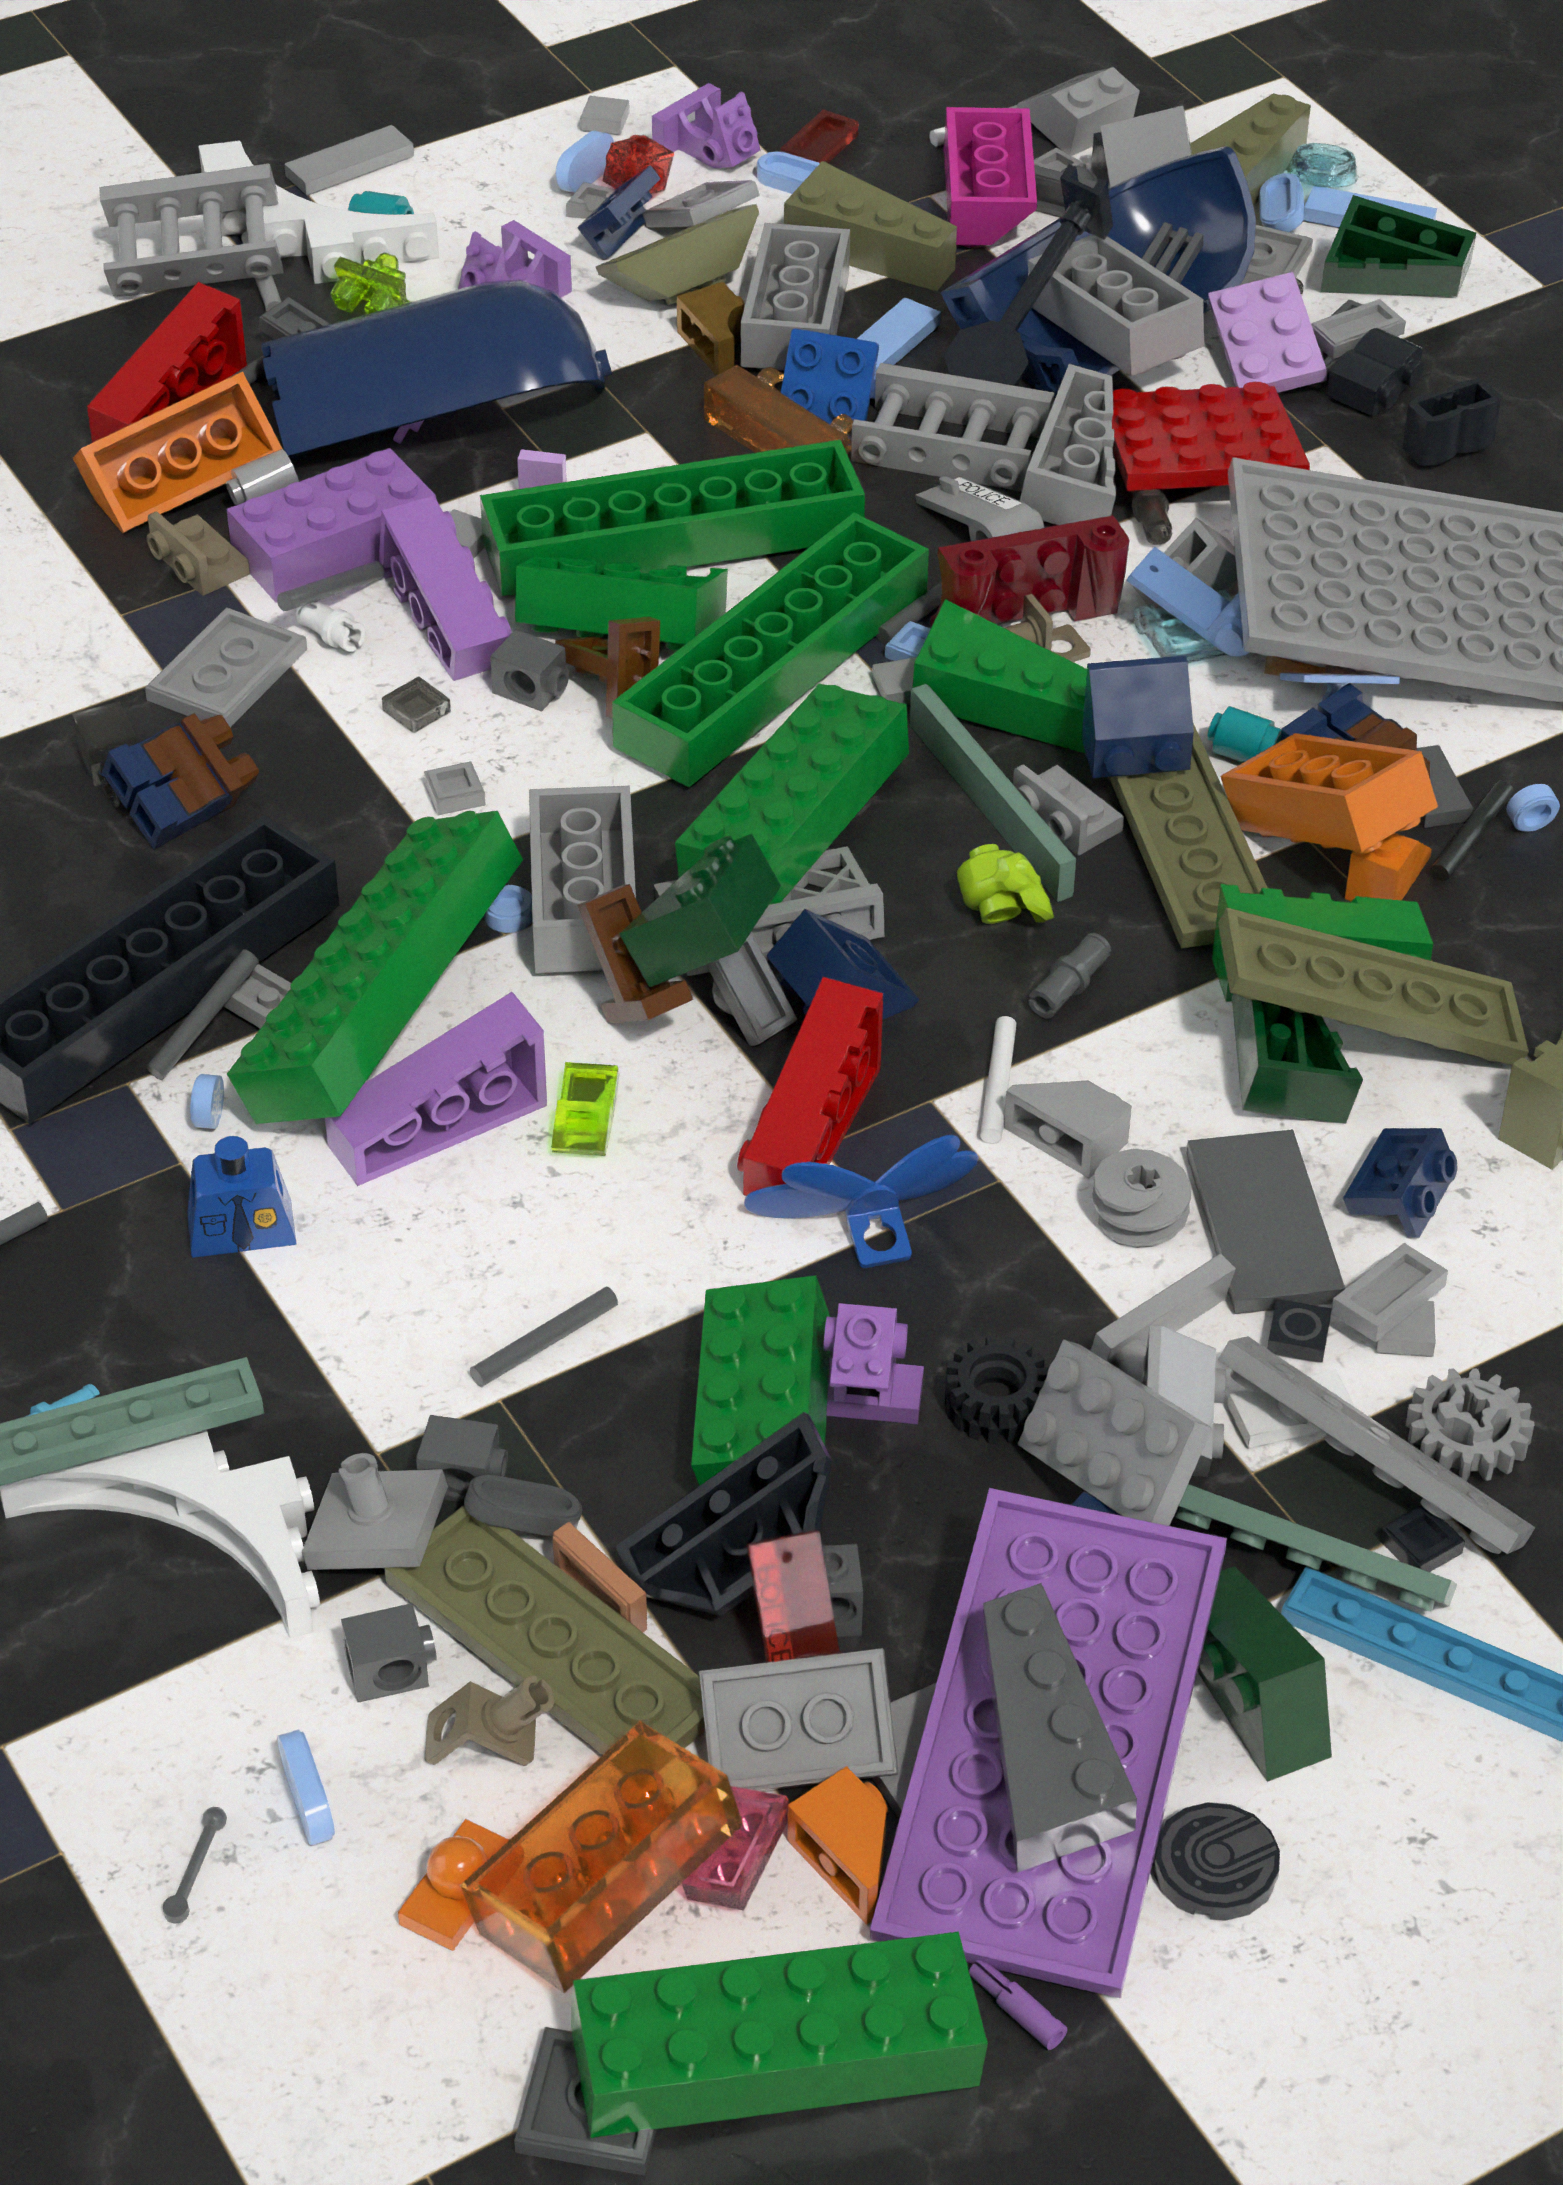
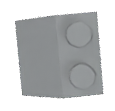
M1114 67L1074 77L1019 102L1017 108H1029L1031 123L1063 152L1073 156L1093 147L1094 133L1101 132V125L1133 118L1140 91Z
M1150 1325L1143 1361L1142 1384L1213 1428L1192 1476L1208 1477L1212 1458L1222 1459L1224 1424L1213 1423L1214 1403H1224L1226 1369L1216 1368V1348L1164 1326Z

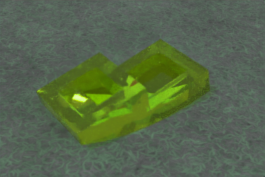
M565 1062L561 1099L557 1100L551 1145L552 1153L606 1156L620 1076L618 1065Z

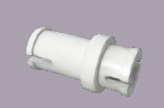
M319 600L309 603L314 609L307 605L296 609V621L300 625L320 634L323 641L334 648L342 647V649L352 652L356 650V647L349 641L361 646L365 639L366 631L363 624L356 622L353 615L345 610H334Z

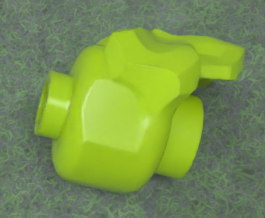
M996 844L982 845L969 852L970 859L963 862L958 868L957 880L963 901L967 907L980 912L983 923L995 924L1008 921L1018 916L1022 911L1021 908H1027L1035 922L1043 923L1054 918L1050 899L1041 884L1040 876L1037 875L1029 860L1021 853L999 850Z

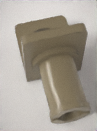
M1032 594L1024 596L1021 623L1005 628L1050 651L1052 641L1064 640L1073 645L1070 651L1054 653L1072 662L1088 658L1091 654V648L1071 625L1067 624L1053 629L1051 616Z
M532 1675L526 1677L520 1685L502 1697L470 1681L429 1713L425 1761L436 1765L466 1741L471 1740L524 1766L528 1765L534 1760L536 1718L541 1714L547 1713L555 1702L551 1687L543 1679L537 1683V1676ZM456 1712L452 1730L441 1741L442 1729L447 1719Z

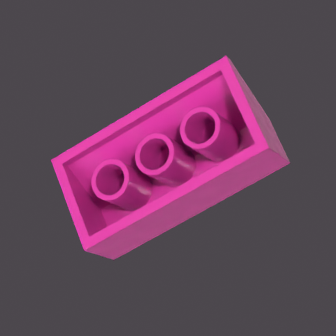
M946 107L944 161L948 222L957 226L956 245L964 247L992 245L1037 210L1030 109Z

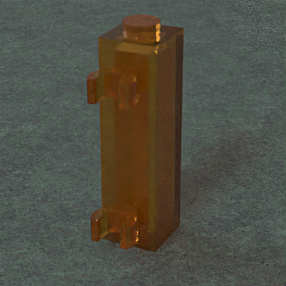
M736 365L704 382V419L755 453L841 440L847 455L852 451V437L848 433L852 430L854 419L847 414H842L836 417L831 424L823 421L773 387L776 383L782 381L784 376L783 373L773 367L763 369L755 377Z

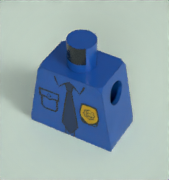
M227 1136L216 1143L215 1153L198 1155L193 1159L187 1208L192 1258L297 1245L291 1198L271 1149L266 1147L248 1149V1144L243 1138Z

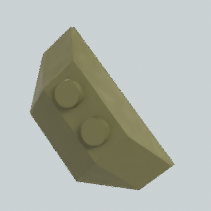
M757 204L731 209L595 266L597 273L647 301L665 299L667 305L677 303V296L690 292L689 289L698 285L701 288H705L717 283L726 282L724 274L740 267L759 214Z

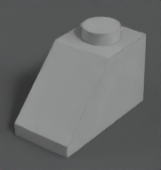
M1195 518L1164 552L1222 596L1238 580L1235 547L1227 538L1198 518ZM1132 586L1155 615L1162 617L1171 614L1136 587Z
M1089 1080L1012 1085L1006 1090L1004 1128L1087 1178H1090L1094 1175L1103 1159L1120 1151L1128 1143L1132 1105Z

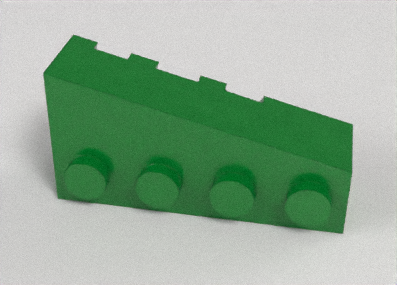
M533 556L516 566L515 622L531 624V629L537 632H556L560 628L576 630L575 634L578 637L601 638L604 634H608L610 620L652 617L660 620V641L665 642V647L668 649L679 650L726 613L728 569L710 568V574L706 577L687 576V566L668 565L667 569H654L648 573H642L639 563H611L604 565L603 570H597V562L595 560Z
M945 599L914 662L912 688L924 684L930 686L955 717L1085 753L1082 742L1087 669Z
M1220 884L1212 961L1226 1002L1232 1001L1233 993H1230L1218 925L1226 908L1431 961L1433 941L1418 902L1356 896L1351 902L1332 900L1330 894L1311 892L1307 899L1285 897L1282 889L1261 888L1259 894L1241 893L1238 885Z

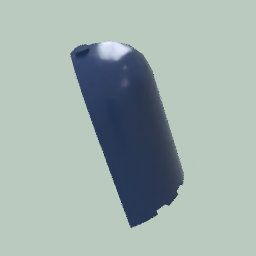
M1224 146L1179 158L1145 171L1109 189L1113 228L1107 237L1141 259L1164 222L1172 224V230L1176 232L1182 227L1188 229L1189 236L1193 237L1195 232L1204 235V245L1180 283L1203 299V315L1211 310L1208 293L1238 286L1244 281L1255 250L1256 216L1248 183L1237 155L1232 148ZM1061 218L941 292L949 311L960 329L989 321L998 322L1002 319L1029 276L1028 260L1043 254L1061 226ZM1084 231L1082 235H1077L1074 242L1092 234ZM1170 242L1167 244L1166 248L1164 249L1163 253L1161 254L1160 258L1158 259L1154 267H1156V265L1158 264L1159 260L1163 256ZM1181 246L1166 273L1167 276L1172 272L1186 247ZM1031 308L1017 330L1020 333L1029 363V368L1022 379L1034 385L1036 390L1053 392L1054 397L1058 393L1069 364L1110 376L1120 370L1112 362L1033 308Z
M523 280L483 282L263 342L261 345L263 355L265 356L263 363L268 385L273 386L275 398L280 397L281 399L273 401L272 405L284 451L291 462L308 457L307 452L543 388L573 383H590L595 386V390L606 388L604 377L612 375L606 350L596 351V347L580 314L554 291Z

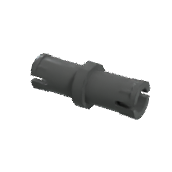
M1089 933L1069 955L1059 957L1051 965L1050 974L1030 993L1029 1005L1031 1009L1040 1017L1052 1018L1072 995L1081 994L1089 986L1090 977L1110 958L1111 946L1109 942L1100 934Z

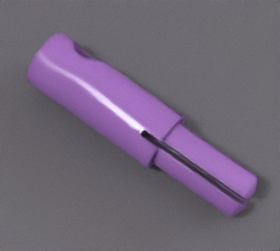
M979 1960L972 1964L969 1970L970 1976L997 1999L998 2006L1048 2050L1060 2044L1067 2033V2027L1062 2022L1053 2017L1045 2007L1019 1984L1010 1982L992 1965Z

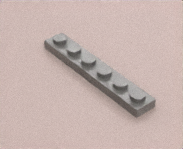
M1249 1336L1229 1340L1218 1358L1220 1362L1232 1369L1230 1376L1238 1384L1254 1392H1260L1262 1389L1279 1401L1277 1408L1284 1415L1302 1424H1307L1310 1421L1327 1434L1324 1439L1333 1448L1350 1456H1354L1356 1453L1375 1465L1372 1471L1378 1478L1397 1488H1403L1405 1485L1423 1497L1420 1503L1427 1511L1446 1521H1451L1454 1518L1471 1529L1470 1538L1482 1548L1496 1554H1500L1501 1551L1509 1554L1524 1547L1534 1531V1526Z

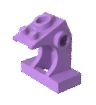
M708 83L652 115V152L665 158L673 152L680 150L713 168L734 167L761 151L757 139V130L751 118V109L747 104L745 93L740 92L736 97L721 105V89ZM695 111V120L689 122L687 115Z
M512 220L501 226L502 248L481 237V234L477 231L472 232L470 243L466 247L467 255L461 271L458 289L483 282L523 280L552 290L560 298L572 292L571 256L517 221ZM528 251L535 255L533 260L528 257Z
M839 1303L837 1317L827 1316L824 1351L833 1352V1358L830 1357L827 1416L918 1424L924 1366L896 1364V1358H905L908 1324L897 1323L896 1308ZM847 1386L876 1389V1391H880V1396L846 1394Z

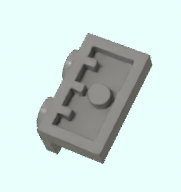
M1024 764L1014 769L1013 785L1061 842L1077 856L1122 831L1124 816L1058 765L1039 775Z

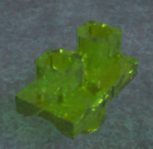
M384 252L375 261L367 259L364 265L340 256L333 266L339 279L330 294L338 309L351 313L362 299L368 301L364 309L366 314L412 302L406 297V274L398 270L399 263L395 255Z

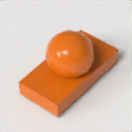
M465 1819L453 1837L443 1839L432 1848L427 1862V1873L398 1911L399 1925L454 1951L520 1858L519 1844Z

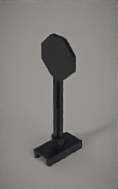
M1068 164L1060 177L1065 213L1060 219L1061 226L1002 319L998 322L989 321L959 330L944 354L949 375L1018 386L1029 368V363L1020 333L1017 330L1077 235H1082L1086 231L1105 240L1113 228L1108 181L1099 178L1094 188H1091L1079 182L1077 167Z

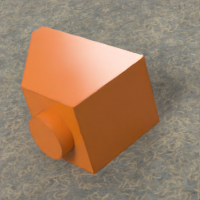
M1393 833L1382 840L1383 844L1381 847L1372 852L1364 854L1352 852L1345 899L1352 901L1356 896L1402 900L1430 859L1432 849L1417 840Z
M846 1766L788 1805L787 1841L867 1925L873 1920L879 1898L885 1848L887 1805L880 1791L872 1783H863Z

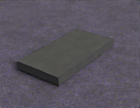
M1294 1130L1188 1140L1186 1154L1217 1255L1221 1253L1236 1268L1228 1289L1234 1313L1274 1310L1276 1299L1309 1305L1333 1303V1298L1346 1288Z

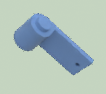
M1154 547L1126 581L1222 652L1236 657L1245 656L1249 653L1244 651L1239 592L1231 601H1228L1157 547Z

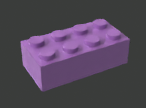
M391 448L228 508L227 518L230 544L248 559L250 575L277 603V596L282 592L373 561L379 562L381 510L432 495L436 498V495Z

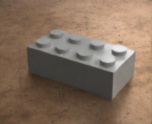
M764 223L741 320V367H752L765 371L772 369L785 370L789 341L793 329L837 335L849 277L850 229Z
M1090 235L1073 242L1032 307L1130 376L1146 373L1152 367L1169 360L1182 358L1186 353L1204 346L1203 299L1109 237L1103 240ZM1042 255L1028 260L1029 275Z
M630 785L529 789L535 973L603 970L577 905L626 884L631 885L636 897Z

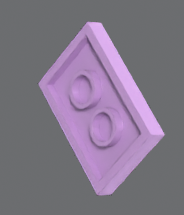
M1293 272L1208 293L1209 306L1236 387L1243 388L1249 382H1263L1269 386H1275L1278 393L1327 380L1326 366Z

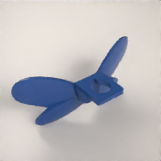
M946 1135L933 1139L913 1150L894 1164L875 1182L855 1172L834 1165L815 1162L794 1163L787 1166L782 1172V1179L786 1184L753 1191L745 1197L744 1205L750 1212L770 1218H806L845 1211L860 1267L870 1268L907 1261L911 1258L912 1250L899 1209V1201L925 1196L954 1184L972 1171L978 1162L979 1156L975 1151L957 1152L960 1147V1139L955 1135ZM880 1218L881 1225L893 1232L896 1242L891 1249L876 1251L866 1244L864 1234L870 1228L869 1220Z

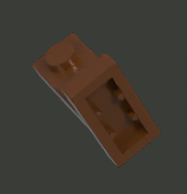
M652 617L610 620L608 641L599 637L555 640V644L565 647L566 663L573 666L574 672L599 675L600 682L607 683L606 717L613 719L612 702L659 665L660 620Z
M630 884L621 885L577 905L614 996L613 999L600 1004L607 1023L650 1020L693 1000L686 980L671 982L667 980L649 987L619 935L621 931L641 914Z

